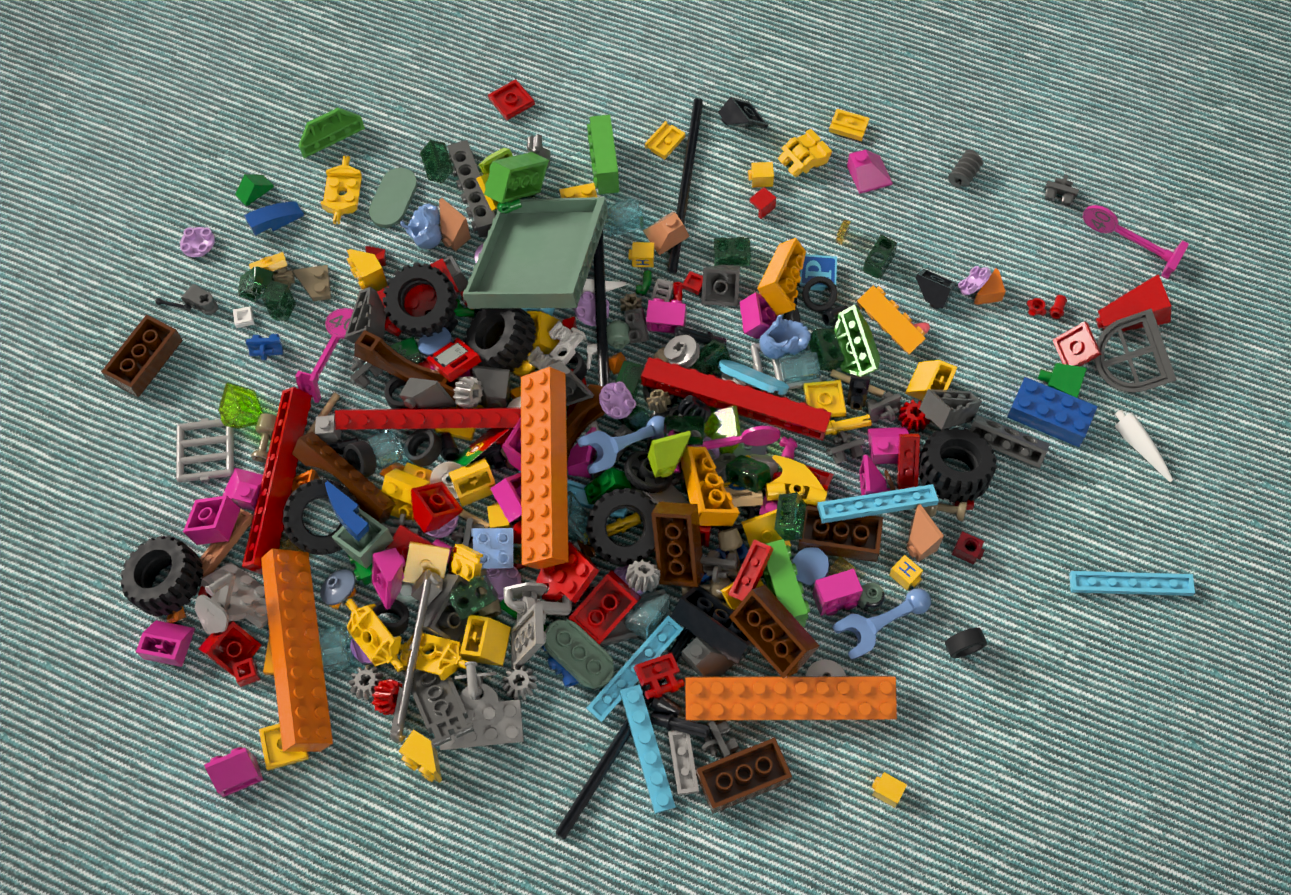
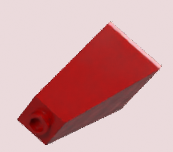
M1160 276L1152 277L1098 310V318H1096L1098 328L1104 330L1111 323L1151 308L1157 325L1170 323L1172 306ZM1139 322L1121 330L1127 331L1144 327L1142 322Z

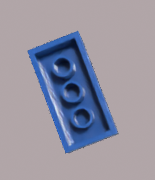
M1024 377L1007 418L1080 447L1098 406Z

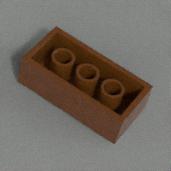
M146 314L101 372L109 383L139 398L183 340L176 329Z
M658 502L651 514L657 569L660 570L659 584L698 587L704 577L703 564L700 562L703 555L698 504Z
M804 505L798 551L804 548L816 547L823 551L825 555L877 562L880 552L883 517L871 515L822 523L818 508Z
M766 585L752 589L730 615V619L783 679L796 674L820 646Z
M775 737L696 769V776L712 814L788 784L792 779L791 772Z

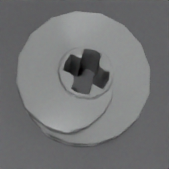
M689 335L676 336L666 344L664 349V355L670 364H679L686 369L697 361L700 354L699 345Z

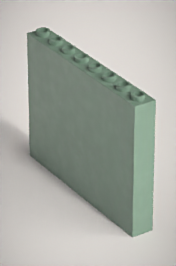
M605 197L519 199L522 205L521 208L507 214L497 210L491 229L488 230L486 241L483 243L482 251L478 255V261L473 267V273L469 277L467 288L463 292V298L467 302L468 308H577L609 212Z

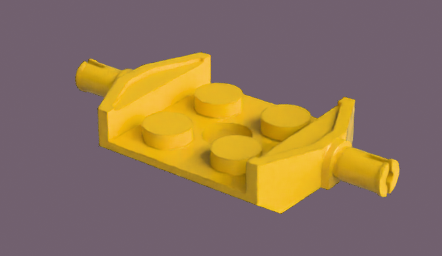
M343 156L342 165L326 170L327 180L321 206L326 212L334 214V224H340L343 214L354 213L358 208L362 174L360 170L349 166V156ZM342 191L347 192L345 195H339Z
M349 599L345 605L352 612L347 625L350 635L375 667L391 663L397 672L402 671L405 666L397 656L402 638L400 636L394 638L373 611V608L376 606L375 603L360 608L353 599Z
M422 633L415 669L439 675L440 679L444 681L457 671L458 668L466 669L465 663L469 661L462 660L460 654L462 646L460 642ZM413 635L407 642L400 644V661L405 666L403 669L405 671L412 650H409L412 644ZM434 649L431 654H425L427 651Z

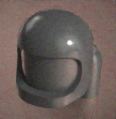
M542 135L528 136V152H533L548 159V168L550 166L551 151L542 147Z

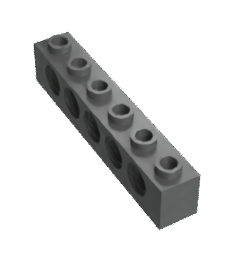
M465 140L448 145L449 153H446L448 163L453 164L451 170L453 176L458 178L456 180L458 190L463 192L461 194L463 204L468 205L466 211L468 217L473 219L471 222L473 231H477L479 238L487 236L496 215L494 210H491L476 178L481 175L469 143Z

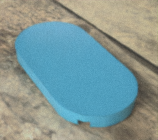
M720 360L718 368L731 377L770 393L779 391V395H785L788 392L789 386L774 377L734 361Z

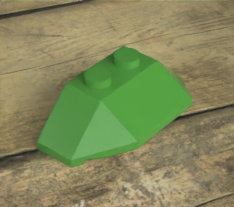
M336 108L307 122L298 145L302 157L306 158L365 129L362 118L355 113Z
M853 305L838 314L832 342L841 370L845 373L864 377L878 370L880 356L870 326L858 307Z

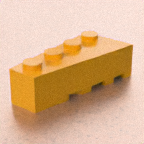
M797 238L778 245L757 288L777 316L795 310L796 304L793 302L794 298L798 296V290H796L797 283H800L801 280L799 271L803 269L806 250Z
M873 285L857 300V305L861 309L864 308L867 315L872 320L877 321L880 328L887 334H890L891 338L910 355L926 339L924 337L925 332L919 326L915 328L910 323L912 319L906 313L902 315L897 310L899 306L892 299L888 301L885 297L886 293L879 286L876 288Z
M687 446L680 461L689 502L691 504H698L700 526H733L740 512L737 507H734L732 503L733 498L730 493L726 492L723 486L724 481L721 476H718L715 470L716 466L706 447Z

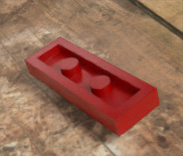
M899 434L898 490L918 487L919 434Z
M753 540L731 587L729 596L743 601L748 593L756 588L774 548Z

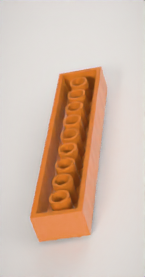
M552 367L521 377L522 565L534 569H542L569 562L565 373Z
M272 548L261 558L282 749L283 752H321L332 745L333 740L309 553Z
M781 676L685 677L686 720L897 719L896 677L789 676L784 679Z

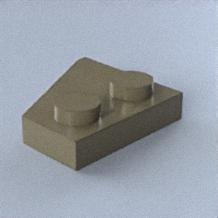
M328 265L293 270L295 277L300 281L313 302L331 299Z

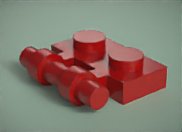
M672 653L634 666L641 686L649 684L651 687L650 690L645 691L647 699L662 697L664 693H673L685 686L683 679L676 680L674 675L680 672V669ZM666 679L667 684L660 686L658 681Z

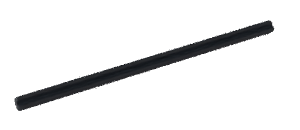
M695 98L693 103L676 214L683 224L685 223L703 100L701 98ZM682 242L670 249L667 268L670 274L677 273Z
M602 230L594 254L599 386H605L610 383Z
M684 627L669 653L673 654L676 662L681 656L682 650L686 648L694 635L686 627ZM665 679L658 681L660 686H662ZM649 684L646 687L645 691L651 689ZM644 691L643 696L646 703V707L648 708L654 697L647 699L645 697ZM628 719L622 725L555 831L556 835L561 839H566L632 734Z

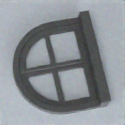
M1152 308L1111 323L1098 337L1096 343L1102 355L1094 358L1095 366L1102 379L1113 388L1124 392H1142L1177 380ZM1142 322L1150 346L1129 352L1121 329ZM1118 332L1125 354L1105 361L1104 352L1106 344L1111 336ZM1153 352L1160 376L1140 382L1132 358ZM1128 360L1135 383L1119 380L1111 374L1107 367Z

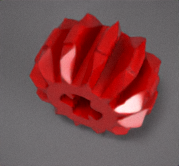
M914 399L910 403L905 402L903 407L899 409L900 415L898 420L902 421V427H908V432L911 428L915 432H918L919 428L924 430L926 425L930 423V420L919 409L922 404L921 400L918 403H915Z
M393 679L379 681L378 686L374 687L375 693L372 694L374 697L372 704L375 705V710L383 713V715H393L395 713L399 687L403 688V684Z

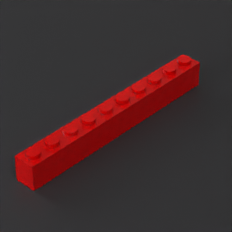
M649 357L641 375V385L656 390L660 389L682 398L692 395L702 400L708 406L821 441L824 440L832 414L823 408H814L803 402L791 401L787 397H778L767 391L755 390L751 386H742L731 380H722L715 375H706L695 369H686L679 364H670L659 358Z
M296 387L282 391L242 564L243 568L261 575L263 574L261 558L272 548H280V538L284 530L283 510L292 493V484L296 476L298 459L292 453L299 437L304 434L308 412L311 408L312 395Z
M521 407L335 410V430L514 428L521 418Z

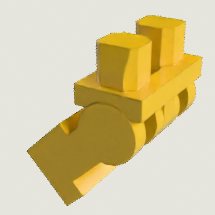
M809 129L804 135L791 138L781 148L784 152L779 156L778 160L785 167L793 161L794 164L788 171L794 177H797L802 172L807 174L814 166L817 168L827 164L832 150L823 141H820L821 138L812 129Z

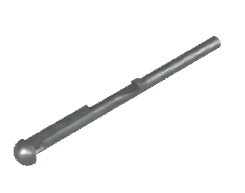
M424 580L413 640L409 650H412L407 666L403 688L399 687L390 738L395 743H401L406 739V736L403 735L432 584L431 580Z

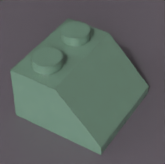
M359 509L357 515L368 523L369 531L358 542L342 526L332 536V539L353 560L367 569L372 564L373 554L384 551L393 541V538L388 528Z

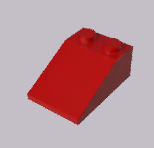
M611 571L600 581L568 619L579 625L600 645L642 597Z

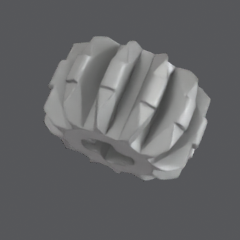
M468 376L461 377L459 382H455L456 388L453 389L455 391L453 396L456 399L455 404L468 409L477 407L478 403H481V396H483L481 381Z
M643 559L640 562L634 561L632 565H629L626 573V582L629 584V588H635L636 592L641 590L643 593L646 590L652 592L654 588H657L660 580V570L657 569V565H651V561L644 562Z
M366 665L364 670L361 667L357 668L358 674H351L354 679L349 680V684L352 686L350 691L356 693V698L360 699L363 697L365 701H368L369 696L375 693L374 687L378 686L379 681H383V674L378 672L377 667L370 669V666ZM369 680V684L365 686V681Z
M522 665L520 670H518L517 666H514V672L507 670L508 677H503L502 679L506 683L502 686L503 690L507 691L508 697L514 695V700H518L519 696L526 700V694L533 696L531 689H537V684L534 683L537 677L532 675V669L526 671L524 665ZM522 680V685L518 686L517 681Z

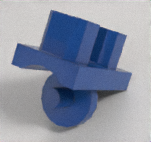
M271 334L269 338L253 335L251 339H246L249 356H260L261 360H267L269 355H283L284 351L279 334Z

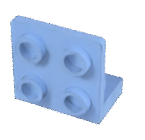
M471 528L473 550L483 554V557H480L481 569L513 568V528Z

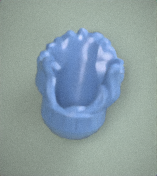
M430 203L419 206L418 210L414 211L408 225H405L403 221L400 222L401 226L405 228L407 234L413 238V241L419 248L432 249L442 239L441 229L438 225L440 223L439 210L437 206Z
M778 315L776 321L760 336L759 345L762 353L770 359H779L788 353L796 355L806 349L809 344L811 333L808 331V327L803 326V323L793 322L791 319L789 321L782 319L783 315Z

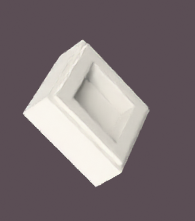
M251 306L233 310L236 328L255 325Z

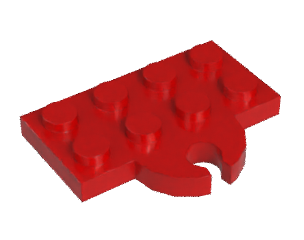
M443 258L430 264L433 268L440 269L452 282L454 290L457 293L460 292ZM427 284L415 286L406 295V311L414 317L426 315L435 307L437 301L436 291ZM384 288L377 292L382 303L383 298L386 297V294L383 293Z
M568 540L569 562L540 569L541 571L536 583L547 585V589L549 587L548 592H545L541 599L555 602L565 595L570 601L577 603L600 570Z

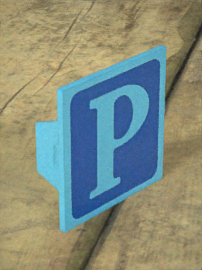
M805 255L803 269L800 270L801 280L799 286H805L811 278L817 276L827 277L836 285L837 256ZM818 283L813 285L810 290L824 291L828 287L825 284Z

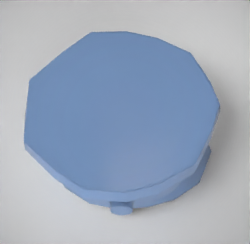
M443 327V331L439 334L435 332L431 337L424 335L420 338L418 349L421 353L426 354L427 357H433V353L450 342L454 343L451 340L452 335Z
M804 548L793 558L792 564L795 563L798 575H796L797 581L811 586L815 584L816 580L828 576L829 559L819 548Z

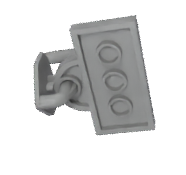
M232 562L202 578L201 585L205 587L206 592L212 597L210 599L206 595L198 596L195 603V611L207 634L223 632L227 629L229 621H239L244 618L259 629L268 625L264 586Z
M526 582L504 587L505 604L517 612V624L511 629V669L514 666L520 669L545 644L546 632L543 631V624L545 623L546 615L567 616L571 613L572 602L565 595L562 597V603L537 601L546 592L547 585Z
M466 662L467 675L454 677L455 679L467 678L468 686L462 690L460 698L468 714V718L465 720L467 724L472 723L474 731L458 738L455 734L451 735L452 740L440 745V750L524 742L520 699L499 701L498 694L493 687L483 683V676L497 675V672L476 674L477 662Z

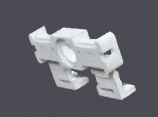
M558 321L549 332L552 339L560 340L558 345L547 356L543 355V352L537 346L527 360L529 364L539 370L560 361L566 365L576 353L575 348L583 339L587 340L584 332L576 328H571L570 330ZM561 351H567L566 355L558 356Z

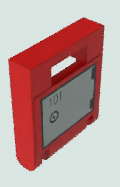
M459 338L454 339L455 343L450 342L433 353V357L429 356L426 358L428 363L450 382L482 362L479 355ZM465 358H467V360H465L464 362H462L461 364H459V365L456 366L455 368H452L453 366H455L456 364H458L459 362H461L462 360H464Z

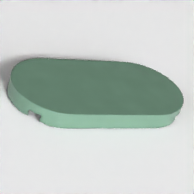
M394 168L388 171L382 178L369 207L370 218L376 226L390 228L392 225H397L403 220L417 189L416 176L411 170Z
M560 619L553 621L545 630L546 642L544 644L546 651L579 683L591 689H598L609 683L614 675L612 657L579 625L571 620Z

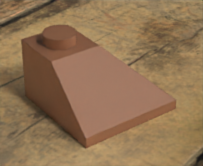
M441 198L439 206L442 242L446 247H451L454 251H457L471 239L467 219Z
M671 212L643 230L648 240L654 243V249L658 255L663 254L690 237L684 224L675 212Z
M921 504L917 506L912 518L907 542L908 553L919 562L938 551L944 537Z

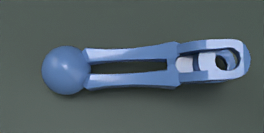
M654 416L648 421L646 427H642L638 431L624 436L610 437L605 432L598 430L578 438L577 443L579 447L590 445L597 451L596 461L587 467L589 474L611 468L616 461L617 453L634 442L648 438L654 440L664 438L665 417ZM666 425V430H671V425Z
M916 588L907 593L904 602L886 613L871 618H865L859 614H850L836 622L832 628L838 634L844 631H851L856 635L858 640L857 646L848 652L850 659L855 660L873 649L876 643V634L887 624L910 613L923 614L928 611L931 606V598L925 590Z

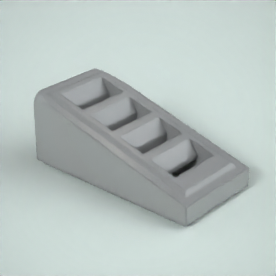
M657 279L651 300L659 298L663 299L664 302H669L673 295V282Z

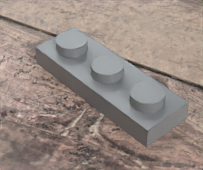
M670 731L668 732L678 796L699 793L690 734Z

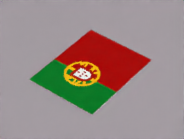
M490 428L459 454L456 460L451 462L467 466L509 429Z

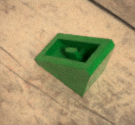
M244 174L235 196L247 207L271 190L274 185L264 175Z

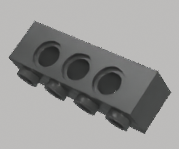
M977 414L969 430L971 433L976 432L979 434L981 439L984 438L992 449L1038 468L1041 467L1049 448V443Z

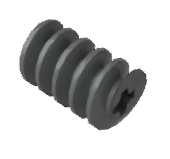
M967 149L949 174V182L956 187L969 186L973 177L976 176L980 167L983 166V159L974 150Z

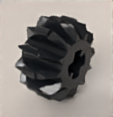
M692 395L686 396L678 407L679 413L682 416H700L704 419V423L709 420L712 414L710 408L702 400ZM685 418L686 420L689 419L688 422L701 427L698 419Z

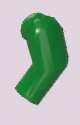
M519 199L512 202H499L497 204V210L505 214L522 207Z
M646 270L643 272L642 285H636L637 295L642 294L643 296L647 294L652 283L651 271Z
M456 299L458 302V308L454 310L456 316L474 317V309L464 308L460 304V300Z

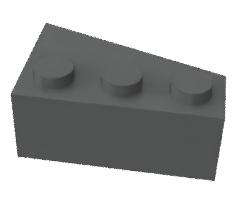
M372 287L359 291L344 337L354 344L364 330L384 340L385 307L377 293L378 291Z
M928 389L919 409L925 414L927 419L933 421L942 430L973 421L982 401L971 391Z

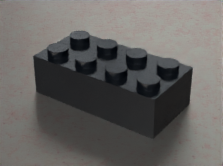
M701 586L693 587L683 595L670 616L679 625L689 629L696 637L703 639L710 647L720 651L728 660L734 661L736 664L754 648L752 642L730 619V615L735 610Z

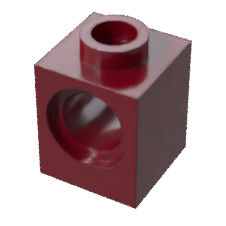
M962 531L951 555L974 565L976 559L981 560L985 551L982 548L984 541ZM966 546L972 547L974 551H968Z

